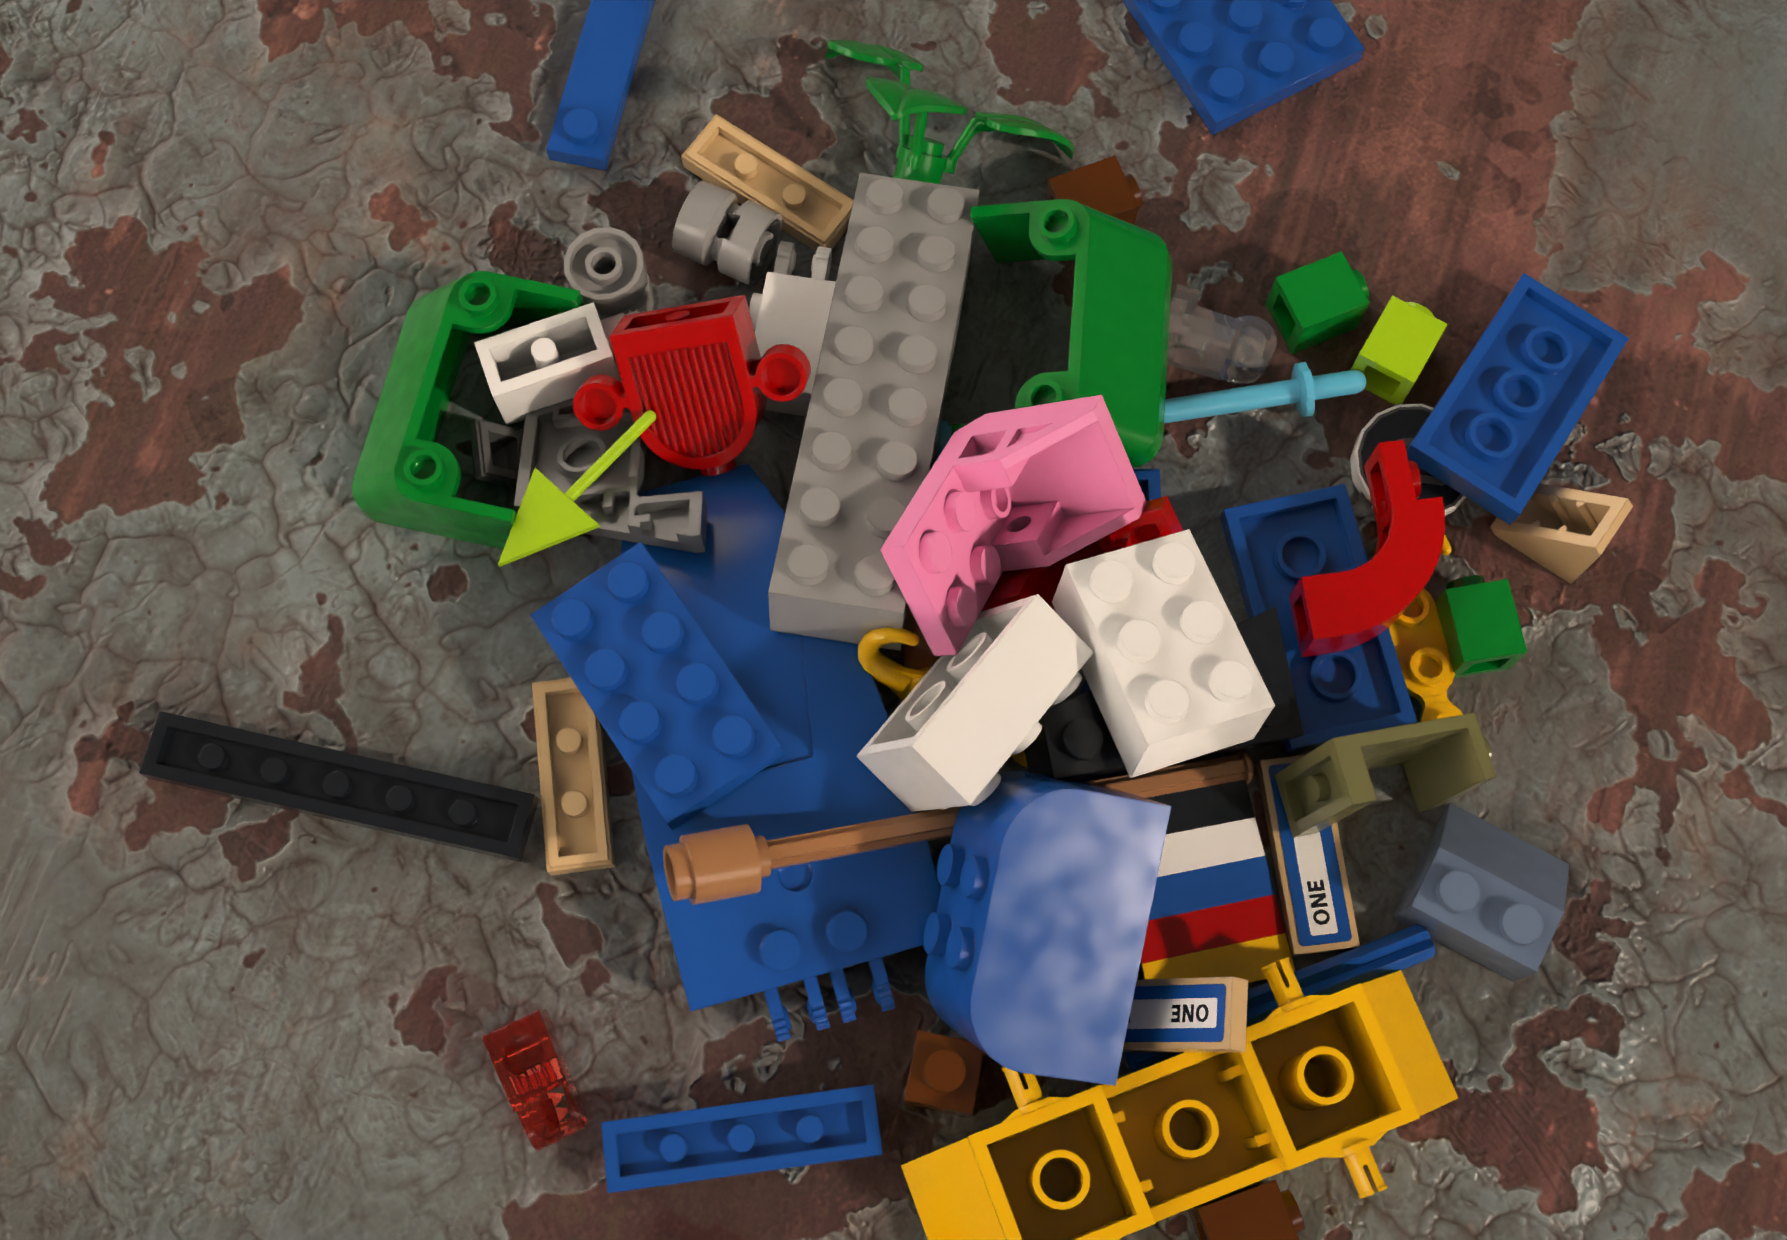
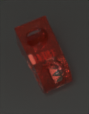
M547 1009L538 1010L482 1036L513 1112H517L527 1137L537 1151L589 1127L583 1102L555 1037L557 1033Z

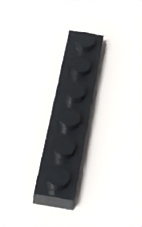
M161 711L157 717L139 774L156 781L517 862H522L539 801L535 794Z

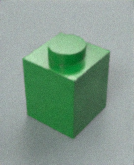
M1341 251L1277 276L1265 305L1291 354H1295L1356 329L1370 303L1369 290L1361 272L1357 269H1351Z
M1471 575L1455 579L1445 585L1446 589L1435 600L1453 672L1455 673L1454 678L1507 670L1527 653L1508 579L1485 582L1484 576Z

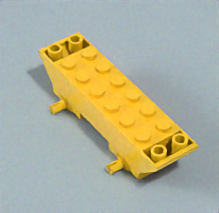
M1287 957L1261 968L1278 1004V1008L1274 1009L1262 1022L1246 1027V1052H1184L1117 1079L1116 1086L1100 1084L1070 1097L1044 1098L1035 1075L1021 1073L1027 1088L1024 1089L1018 1072L1003 1067L1002 1072L1006 1076L1018 1109L1011 1113L1002 1123L901 1165L928 1240H1120L1122 1237L1154 1225L1160 1220L1319 1158L1343 1157L1359 1194V1199L1375 1194L1374 1192H1381L1387 1189L1388 1186L1381 1176L1369 1147L1374 1145L1387 1131L1417 1120L1420 1116L1458 1099V1096L1402 970L1362 984H1356L1331 995H1308L1304 997L1289 962L1290 959Z

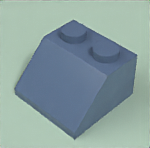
M1448 803L1392 918L1408 927L1416 924L1424 926L1429 932L1431 939L1513 982L1538 971L1564 913L1569 864L1460 807Z

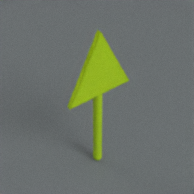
M652 410L646 411L565 493L539 470L534 468L498 566H504L599 528L600 525L574 501L656 420L655 412Z

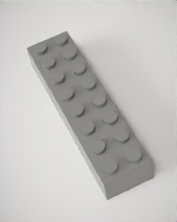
M866 173L859 174L768 590L771 631L859 644L863 636L874 629L888 627L905 629L909 606L880 549L935 463L976 234V227L970 218L971 206L979 205L980 190ZM888 643L880 648L901 651L902 643Z

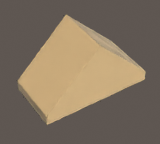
M1539 483L1522 513L1511 525L1497 517L1490 529L1495 536L1572 584L1601 556L1633 506L1628 498Z

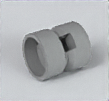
M702 180L690 191L681 207L673 230V252L705 266L717 261L720 273L753 286L758 283L772 261L781 237L783 217L781 214L750 200L739 206L736 194Z
M612 227L593 228L580 234L569 245L564 257V274L569 288L580 291L584 305L594 302L600 320L620 313L628 314L629 310L631 312L636 311V309L638 312L652 311L654 306L653 290L647 274L645 259L637 241L628 233Z

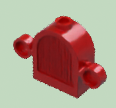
M745 295L624 315L609 335L621 381L605 374L589 377L584 381L573 398V410L577 419L584 426L596 431H605L616 426L627 408L631 412L634 423L646 411L652 410L656 414V420L640 435L644 443L656 455L669 463L683 468L699 469L700 474L704 476H714L735 468V458L748 445L763 416L767 397L779 402L791 401L797 398L805 389L810 378L811 366L804 352L789 344L775 345L769 348L763 357L760 356Z

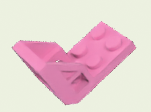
M1102 395L987 413L953 433L880 551L934 657L957 655L1003 571L1050 566L1139 519L1147 501Z

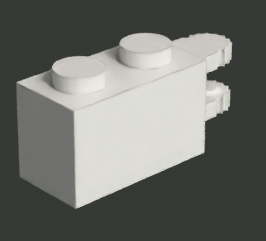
M781 241L777 251L774 271L767 272L763 294H752L749 312L761 357L769 348L775 345L789 344L804 352L811 366L810 378L805 389L797 398L791 401L779 402L767 397L765 410L807 416L836 284L835 281H829L832 248L817 247L816 254L813 255L811 278L792 275L797 256L795 245L793 242Z
M593 302L474 342L492 397L506 426L525 420L526 413L574 398L584 381L591 376L605 374L621 381L609 335L624 315L641 312H638L637 309L634 312L629 310L628 314L620 313L600 320Z

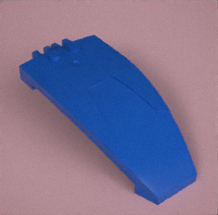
M745 464L723 474L700 476L643 491V496L703 491L708 507L705 552L694 553L648 544L643 545L778 739L786 754L673 831L666 824L633 772L632 775L646 845L690 1012L764 991L777 1041L781 1042L791 1039L790 1030L792 1026L787 1008L782 1005L778 990L779 986L800 980L804 981L808 996L806 1004L811 1022L816 1025L817 1031L829 1028L830 1024L817 976L830 972L843 1023L857 1020L855 1016L857 1006L852 989L847 986L843 968L868 961L873 977L871 985L876 1003L881 1006L882 1012L895 1009L882 957L924 945L925 925L930 914L937 911L941 889L928 842L922 841L773 869L769 877L762 878L761 890L756 894L692 905L689 899L674 902L670 895L664 869L663 850L665 845L679 843L681 835L748 824L754 836L763 835L767 841L919 813V811L912 812L856 757L888 719L872 675L863 669L858 660V644L770 630L768 590L785 513L751 466ZM622 540L621 554L637 543Z

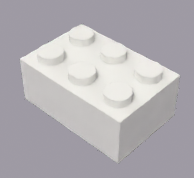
M1190 529L1066 564L1052 604L1056 613L1094 652L1081 669L1130 778L1254 739L1275 707V704Z
M1039 594L982 611L958 654L940 656L856 757L912 812L933 809L944 810L950 807L967 805L976 806L989 797L1001 781V775L998 771L1011 754L1016 755L1022 752L1038 737L1042 730V725L1038 721L1049 707L1065 700L1079 686L1082 676L1078 671L1094 652Z

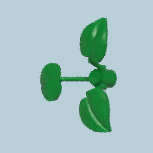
M855 40L827 41L826 59L845 55L853 59L884 65L899 79V82L875 77H866L865 86L890 115L893 121L899 119V144L896 152L898 160L894 178L941 184L943 173L954 174L957 160L972 137L980 132L1001 131L1048 139L1057 145L1070 159L1073 157L1075 150L1073 143L1063 135L1037 121L1014 114L976 111L974 118L969 121L948 155L945 156L942 154L944 143L924 137L928 112L966 115L967 107L942 94L911 87L910 69L923 72L924 64L901 51L882 45L867 44ZM916 113L913 135H910V115Z

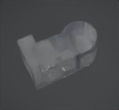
M1177 283L1170 304L1167 364L1234 384L1246 385L1254 383L1263 377L1277 344V337L1271 325L1258 316L1245 315L1234 318L1196 306L1201 291Z

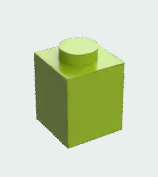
M1392 295L1358 354L1351 370H1359L1365 375V390L1394 405L1402 404L1448 324L1435 318L1433 313L1423 305L1415 302H1404Z

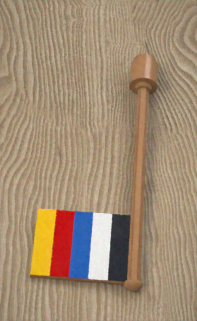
M1244 750L1232 752L1231 756L1161 768L1130 778L1128 774L1084 782L1119 789L1171 806L1138 972L1140 980L1233 976L1246 979L1248 983L1266 979L1264 972L1261 970L1262 967L1289 957V962L1295 972L1247 785L1250 784L1254 776V765L1251 757ZM961 806L767 841L763 835L754 836L748 824L681 835L679 843L665 845L663 850L668 889L674 902L689 899L692 905L756 894L761 890L762 878L769 877L773 869L952 836L955 819Z

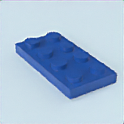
M1523 273L1407 448L1408 460H1414L1418 467L1511 525L1522 513L1629 338Z
M1345 484L1224 509L1220 520L1248 619L1274 607L1277 610L1304 733L1303 736L1283 742L1287 755L1316 749L1335 737L1416 723V716L1389 627L1373 639L1344 651L1308 657L1300 656L1289 595L1300 578L1303 576L1348 571L1368 562Z
M641 541L530 614L672 831L786 754L778 739Z

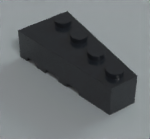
M1276 607L1236 624L1275 707L1254 739L1193 759L1222 755L1238 750L1245 751L1273 746L1304 735ZM1091 690L1049 708L1038 721L1042 725L1040 734L1024 750L1028 772L1045 775L1054 779L1079 780L1127 771Z

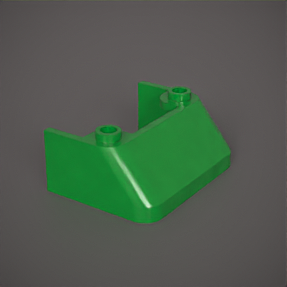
M1070 199L971 206L970 218L997 263L1033 260H1075L1068 371L1045 372L1030 378L1024 383L1017 394L1015 409L1102 395L1132 468L1148 463L1159 452L1164 433L1172 259L1163 239L1154 232ZM969 423L952 424L951 436L955 431Z
M475 271L441 286L413 302L407 312L352 482L354 500L368 518L383 524L504 549L517 515L513 509L457 498L456 494L461 480L459 463L454 454L447 447L437 443L471 332L479 334L489 333L502 326L518 328L584 306L579 290L488 271Z

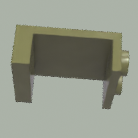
M1468 713L1335 737L1275 774L1293 838L1316 834L1376 801L1377 798L1370 779L1369 770L1403 764L1418 813L1431 811L1496 778L1492 765L1491 747L1487 738L1481 732L1476 714Z

